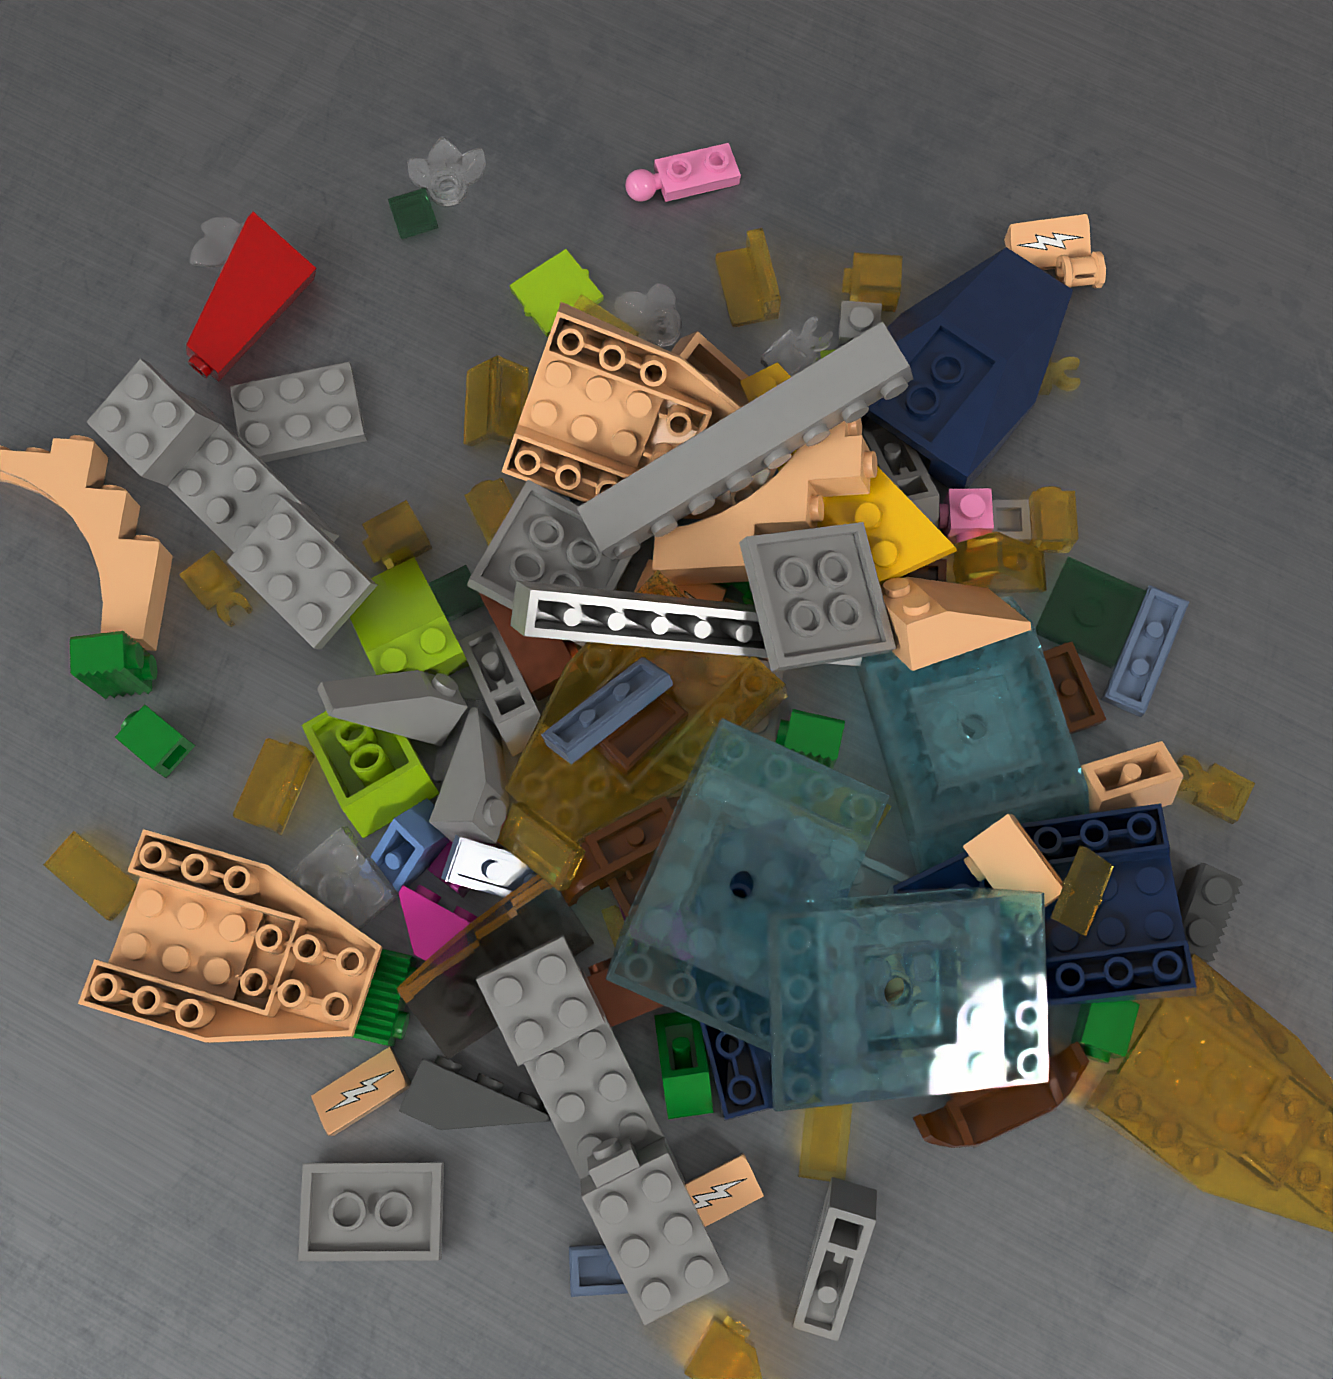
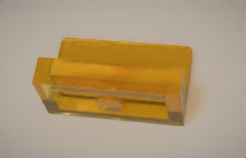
M763 228L749 230L746 236V248L717 253L715 256L729 318L733 327L778 319L780 312L781 296Z
M496 355L467 371L463 439L465 445L472 447L485 440L493 439L511 446L528 397L529 368Z
M270 738L266 739L233 812L234 818L282 836L315 759V755L307 747L291 741L287 745Z

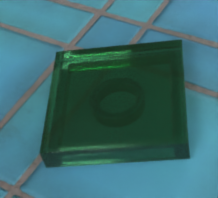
M1068 556L1033 633L1058 645L1073 641L1078 654L1112 668L1120 654L1146 591Z

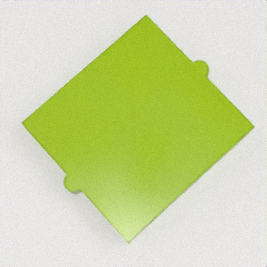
M564 249L509 285L512 293L524 307L525 316H531L546 337L551 332L561 302L587 312L604 300L602 293L589 278V271L582 269L567 249Z

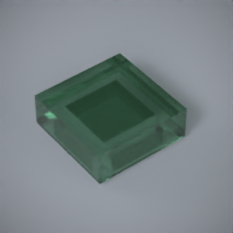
M426 188L388 199L401 239L438 228Z
M467 565L428 583L448 623L485 605L479 592L467 586L471 576Z

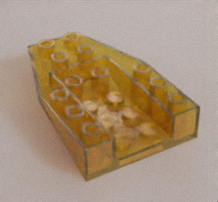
M659 570L636 592L689 598ZM587 642L566 664L505 790L569 851L584 843V837L663 796L667 798L695 783L788 697L786 684L756 657L749 659L747 656ZM641 657L646 658L669 673L673 686L667 689L665 693L689 713L687 720L627 777L594 747L571 765L546 746L541 736L547 729Z
M1195 953L1190 954L1197 986L1196 996L1159 998L1161 999L1119 1067L1115 1070H1107L1084 1109L1204 1193L1333 1233V1080L1296 1035Z

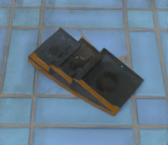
M545 869L467 925L397 987V991L445 1057L449 1059L498 1027L476 981L477 976L562 934L573 956L593 945L594 941L572 907H568L561 891Z

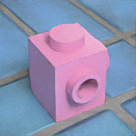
M991 488L949 489L943 504H939V529H942L944 536L954 546L960 548L985 546L994 529Z

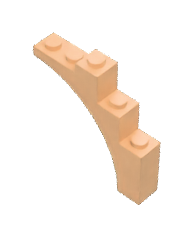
M861 418L851 423L841 422L830 429L828 437L816 445L807 446L805 444L800 447L781 470L750 497L720 514L689 525L678 526L664 536L655 537L652 571L665 585L747 582L749 580L739 544L745 537L817 528L818 522L824 519V502L822 497L870 494V479L877 476V456L875 451L869 450L862 436Z
M72 435L69 439L53 438L50 452L35 447H29L26 451H13L0 445V482L15 484L41 494L63 508L74 519L89 543L100 577L103 601L101 633L124 631L136 643H140L145 650L156 651L173 556L157 538L147 535L135 536L140 505L126 489L116 485H103L109 457L93 439L80 435Z

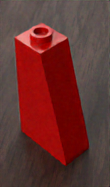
M252 212L247 217L186 344V352L190 357L187 361L189 365L202 377L207 378L211 375L218 382L309 286L316 274L317 268L255 212Z

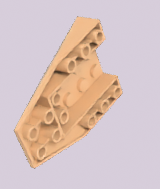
M561 302L501 472L524 481L530 480L546 489L582 502H587L742 406L681 356ZM767 467L752 476L753 481L745 488L736 492L728 490L715 498V504L705 512L697 515L690 513L683 519H706L720 514L750 497L773 478L777 468L768 469Z
M143 829L127 871L140 877L109 962L94 959L78 1004L206 1043L354 1036L383 948L380 944L269 865Z

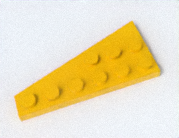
M777 362L741 380L740 383L748 401L751 402L791 376ZM786 463L777 467L778 471H780ZM878 466L877 476L870 479V494L822 497L824 502V519L818 522L817 528L864 522L880 585H883L885 581L891 578L902 577L957 551L956 547Z

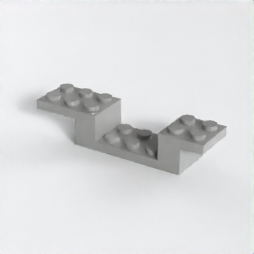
M140 358L88 419L87 423L141 477L168 486L234 552L227 562L313 648L321 650L378 586L334 543L339 535L209 408L201 401L177 390L149 362Z
M562 934L477 976L476 981L517 1065H525L580 1178L581 1197L644 1326L730 1282L722 1260L688 1193L683 1173L583 968H579L564 935ZM617 1137L621 1141L630 1137L638 1153L640 1166L596 1188L588 1171L587 1157L593 1155L592 1150L605 1140Z

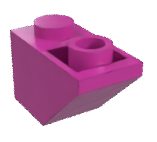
M419 884L415 891L403 885L398 893L413 953L424 961L478 918L459 906H456L453 912L438 905L442 897ZM485 933L441 970L459 980Z

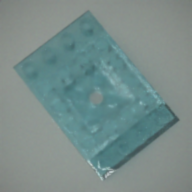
M1012 596L1001 599L1031 622V630L911 671L892 651L862 657L861 666H856L918 874L966 851L963 845L1007 814L1014 815L1020 824L1090 814L1088 786L1034 624ZM973 717L982 721L986 729L985 736L980 739L968 737L962 728L963 720Z
M721 718L694 764L622 926L605 979L774 1055L780 1056L890 795ZM740 871L748 872L754 880L752 893L744 898L736 897L730 888L732 877Z
M975 887L798 901L767 913L772 1102L775 1112L1048 1082L1044 893ZM894 978H901L904 983L903 994L895 1001H887L884 994L886 985Z

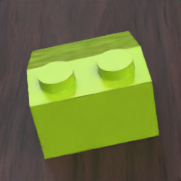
M415 557L371 578L378 586L350 616V620L376 675L419 670L432 675L441 673L450 676L469 666Z
M327 711L301 725L341 809L362 838L391 823L395 817L426 798L430 800L439 795L438 789L408 737L331 717Z

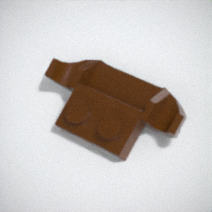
M663 796L584 837L585 842L572 854L565 866L559 881V889L568 907L577 904V900L589 890L597 886L601 890L610 887L630 925L710 882L690 843L697 840V833L714 826L721 828L728 824L719 806L712 800L696 796L672 798Z
M1015 1019L934 1055L932 1062L951 1100L947 1101L942 1108L927 1114H919L912 1118L922 1138L928 1143L951 1148H976L1055 1111L1071 1093L1089 1064V1060L1078 1041L1070 1044L1066 1049L1048 1059L1044 1056L1037 1060Z

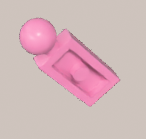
M725 143L654 160L655 174L645 169L634 170L628 175L625 188L627 194L633 200L639 202L649 200L653 197L656 190L661 189L663 198L667 202L739 185L741 174L730 144Z

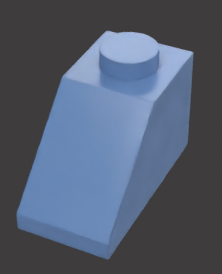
M428 798L392 820L360 873L390 904L399 897L398 893L404 885L408 888L432 864L450 841L429 822L435 805Z

